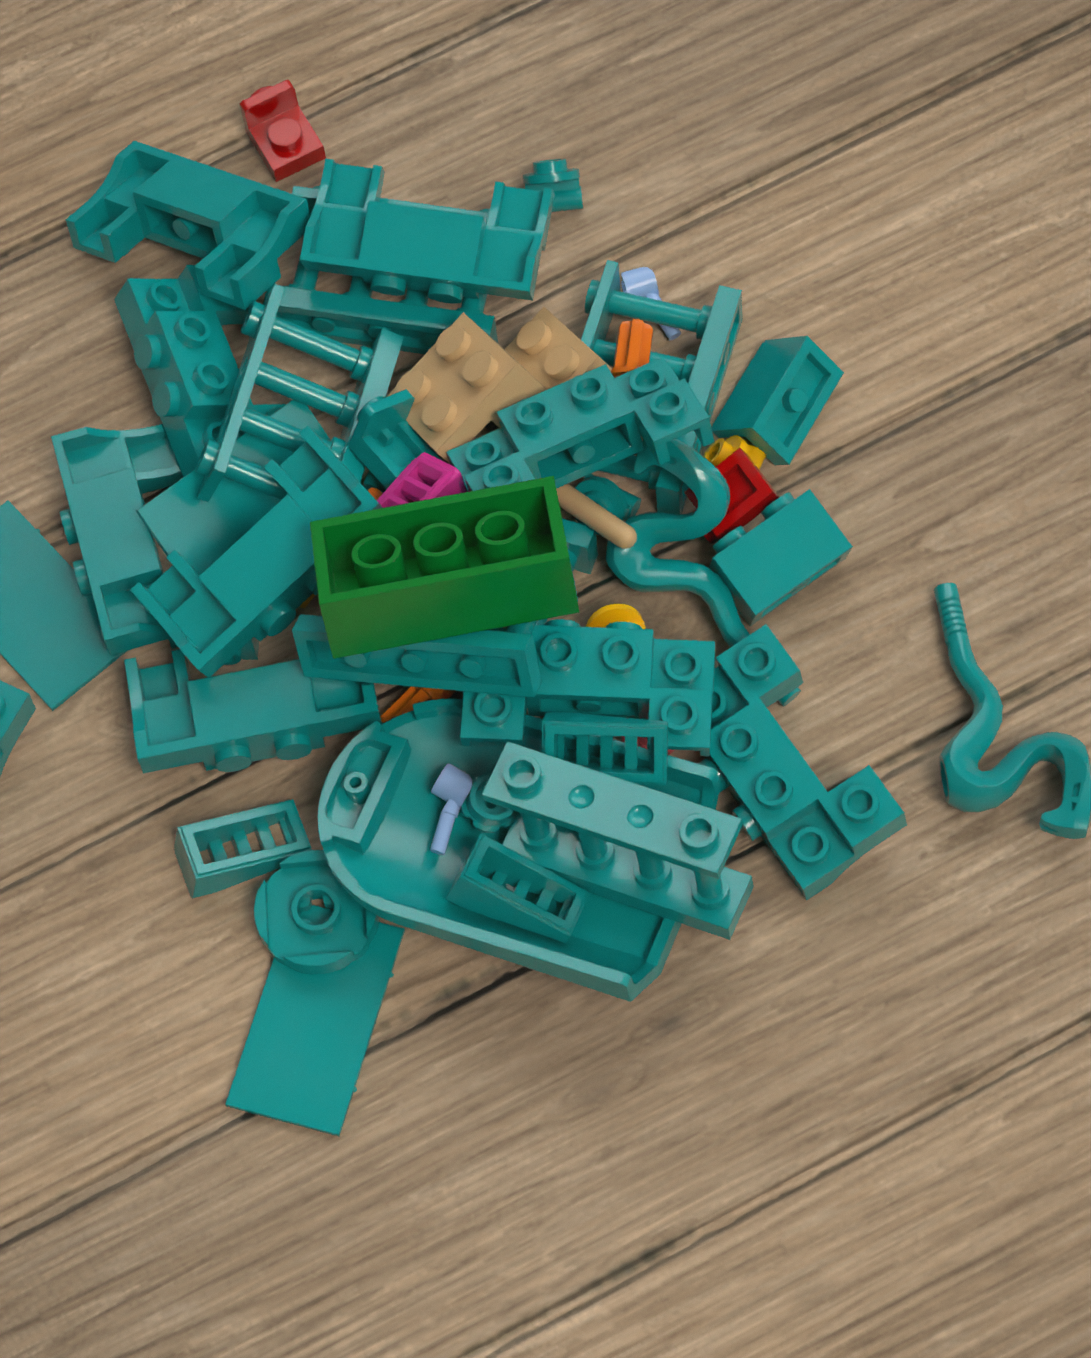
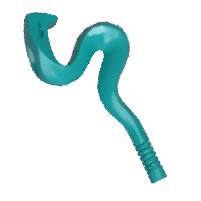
M673 439L666 443L670 461L660 465V467L669 471L689 486L698 500L697 510L686 514L646 512L630 517L625 523L635 529L637 533L636 543L631 548L622 549L608 540L606 562L624 584L638 592L688 591L701 596L709 606L714 621L725 642L731 648L749 636L750 633L742 624L731 591L722 578L705 565L685 560L659 559L652 556L650 552L651 548L659 543L690 540L706 535L720 524L726 515L730 503L729 486L719 470L696 450L678 439ZM644 440L642 441L644 450L637 453L634 465V472L638 475H645L659 466ZM797 687L778 701L782 706H786L799 695L801 690Z
M950 582L936 586L934 588V595L950 664L960 683L972 698L974 705L971 718L948 742L939 756L940 776L947 804L962 812L978 813L996 808L1015 793L1035 764L1039 761L1051 762L1057 767L1061 775L1063 786L1061 805L1057 809L1042 814L1039 823L1040 829L1044 832L1069 839L1086 838L1091 821V762L1086 746L1077 738L1059 732H1046L1031 736L1018 743L991 770L980 771L978 769L979 760L995 739L1002 723L1003 704L998 690L980 669L975 660L957 585Z

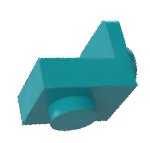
M407 389L388 397L377 396L368 401L357 415L358 423L348 445L386 490L401 472L423 452L442 460L406 421L415 400Z

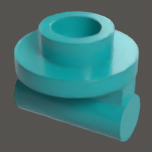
M567 159L533 162L534 172L523 175L525 189L543 191L544 188L553 189L554 201L552 212L583 209L581 186H579V169H568Z
M593 474L586 475L583 481L575 487V489L622 521L635 516L641 505V498L619 488L614 482L604 477ZM575 518L578 521V523L586 525L577 518Z

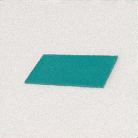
M292 399L269 416L302 430L308 425L319 437L331 441L312 411L303 403ZM248 433L236 439L232 455L262 467L271 459L281 465L294 453ZM194 469L136 512L166 556L175 549L201 575L281 500L225 477L220 481L209 502L200 500L197 497L204 475L195 472L196 469Z
M7 500L0 506V655L45 704L54 711L127 651L110 655L103 637L93 595L82 596L74 569L40 534V529H35L15 506Z
M312 905L310 910L301 912L300 918L309 919L312 925L324 923L325 918L331 916L334 910ZM379 922L377 933L369 944L365 955L351 962L345 968L331 973L305 974L297 972L277 962L274 958L225 1106L340 1137L353 1093L357 1091L356 1083L389 980L394 976L392 970L405 929Z

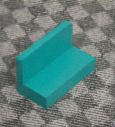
M808 336L765 340L711 427L712 432L718 438H729L733 435L745 436L755 447L761 449L774 465H790L844 372Z

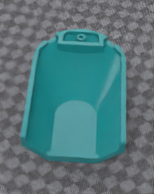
M437 699L412 704L414 711L397 716L383 724L376 720L349 742L333 763L322 787L317 816L318 833L328 865L335 878L344 890L368 911L395 924L629 1002L633 1001L661 975L681 927V923L590 893L570 938L566 943L466 910L446 900V896L465 858L480 834L482 833L503 844L510 827H500L495 833L479 831L472 825L471 818H466L460 809L458 817L455 818L445 855H439L430 851L441 811L447 803L431 793V790L447 764H452L469 774L471 779L479 775L492 774L506 743L477 741H471V746L461 745L460 733L463 699ZM526 715L524 747L542 753L543 719ZM565 735V760L576 761V735ZM589 735V762L600 763V736ZM613 739V765L625 766V743ZM637 746V767L650 768L649 749ZM668 755L667 786L641 785L714 810L717 807L720 791L718 773L714 768ZM485 801L487 808L493 809L496 807V804ZM505 883L502 886L513 892L514 886ZM528 891L525 899L535 904L539 895ZM551 900L547 911L557 916L563 903Z

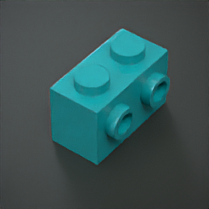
M810 489L796 499L790 492L782 495L761 512L765 521L748 533H746L742 526H739L713 546L717 554L712 558L708 568L718 574L728 586L737 610L749 626L755 624L844 561L853 547Z

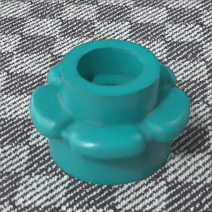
M491 774L479 775L472 779L471 790L461 806L463 815L466 818H471L474 828L485 833H495L500 827H511L517 811L496 805L493 809L486 807L485 801L482 798V792Z

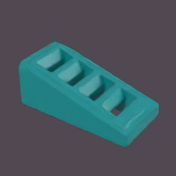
M546 712L542 720V753L638 785L667 786L668 722L580 713ZM565 735H576V761L565 760ZM589 735L600 736V763L589 762ZM613 736H625V766L613 765ZM638 737H650V768L637 767Z
M293 799L177 827L174 844L175 855L192 899L224 890L279 869V864L289 856L312 850ZM278 823L286 844L276 847L269 826ZM255 832L261 848L260 851L252 852L247 834ZM232 842L236 857L227 858L223 843ZM207 849L212 863L204 864L200 852Z
M481 833L465 858L446 896V900L466 910L566 943L573 932L590 892ZM503 884L514 886L513 892L502 887ZM528 891L539 895L535 904L525 899ZM551 900L563 903L557 916L547 911Z

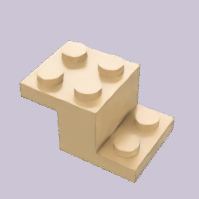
M545 307L520 329L518 335L505 349L463 312L450 327L440 334L436 343L418 363L400 378L396 387L387 397L405 389L410 392L415 400L406 421L450 464L446 452L472 441L490 420L501 428L497 411L606 364L610 371L612 368Z

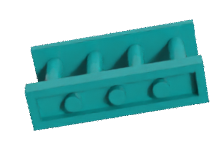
M294 186L292 194L307 199L311 216L320 186L313 188ZM380 198V202L480 215L484 216L486 223L490 209L474 211ZM300 257L293 284L282 286L285 290L276 315L336 341L369 347L372 346L381 329L384 328L404 337L400 351L426 354L436 343L440 334L450 327L464 312L498 343L495 316L483 313L488 294L479 293V299L463 297L461 308L450 310L429 307L427 305L429 297L426 291L407 289L405 300L399 302L372 299L373 290L370 288L371 284L365 283L363 278L358 276H352L349 292L337 294L316 291L315 287L320 271L305 269L300 261ZM273 285L266 291L264 301L268 296Z
M607 260L601 280L593 279L587 291L585 313L589 314L581 340L609 366H613L616 343L605 341L613 314L696 332V338L702 340L697 356L688 354L686 359L651 351L649 363L664 356L678 379L682 380L685 378L711 422L743 320L742 290L719 285L713 306L704 305L702 310L621 292L618 262ZM694 431L676 438L701 454L703 445ZM632 455L598 470L648 482V488L656 490L657 512L682 514L687 499L684 492L689 486L662 467L657 466L645 475H638L634 472L637 456Z
M274 283L263 304L257 301L252 302L244 320L241 333L250 338L216 441L207 440L196 466L195 472L204 475L197 498L209 502L223 477L280 500L288 494L264 467L232 455L239 430L293 452L306 442L299 434L302 429L247 408L254 384L335 416V423L343 426L340 438L334 436L331 441L321 438V440L361 482L365 465L348 445L358 423L357 415L361 408L377 396L386 397L404 337L382 328L371 348L361 345L358 350L276 316L285 288ZM268 339L350 371L349 378L357 380L354 392L348 390L343 395L262 362Z
M300 614L292 629L304 677L535 698L542 683L532 635L537 621L507 626L505 632L484 630L336 659L332 657L322 616Z
M508 741L482 792L484 801L517 811L516 817L502 845L590 893L728 940L731 939L754 888L751 875L724 867L742 828L743 822L741 818Z

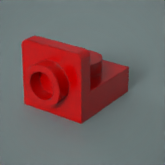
M284 80L274 86L262 87L240 103L246 133L276 182L326 158L324 146L299 107L295 88L290 80Z
M738 448L716 466L728 483L730 503L726 515L720 524L704 535L710 543L717 538H723L739 526L744 527L768 505L779 498L749 455L741 448ZM688 488L684 493L697 510L698 500L696 495Z

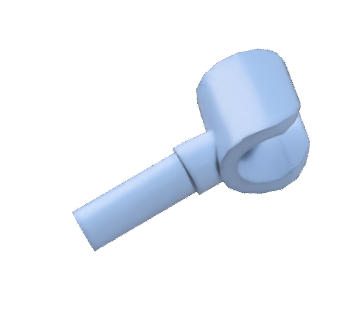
M639 267L621 273L623 292L662 301L659 296L655 274L650 268ZM659 324L669 341L681 335L678 328Z
M447 764L431 790V793L447 802L441 811L430 848L431 852L439 855H445L455 818L458 817L459 810L472 787V779L469 774L452 764Z

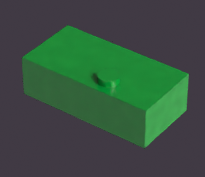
M554 476L310 522L319 605L333 659L580 613Z

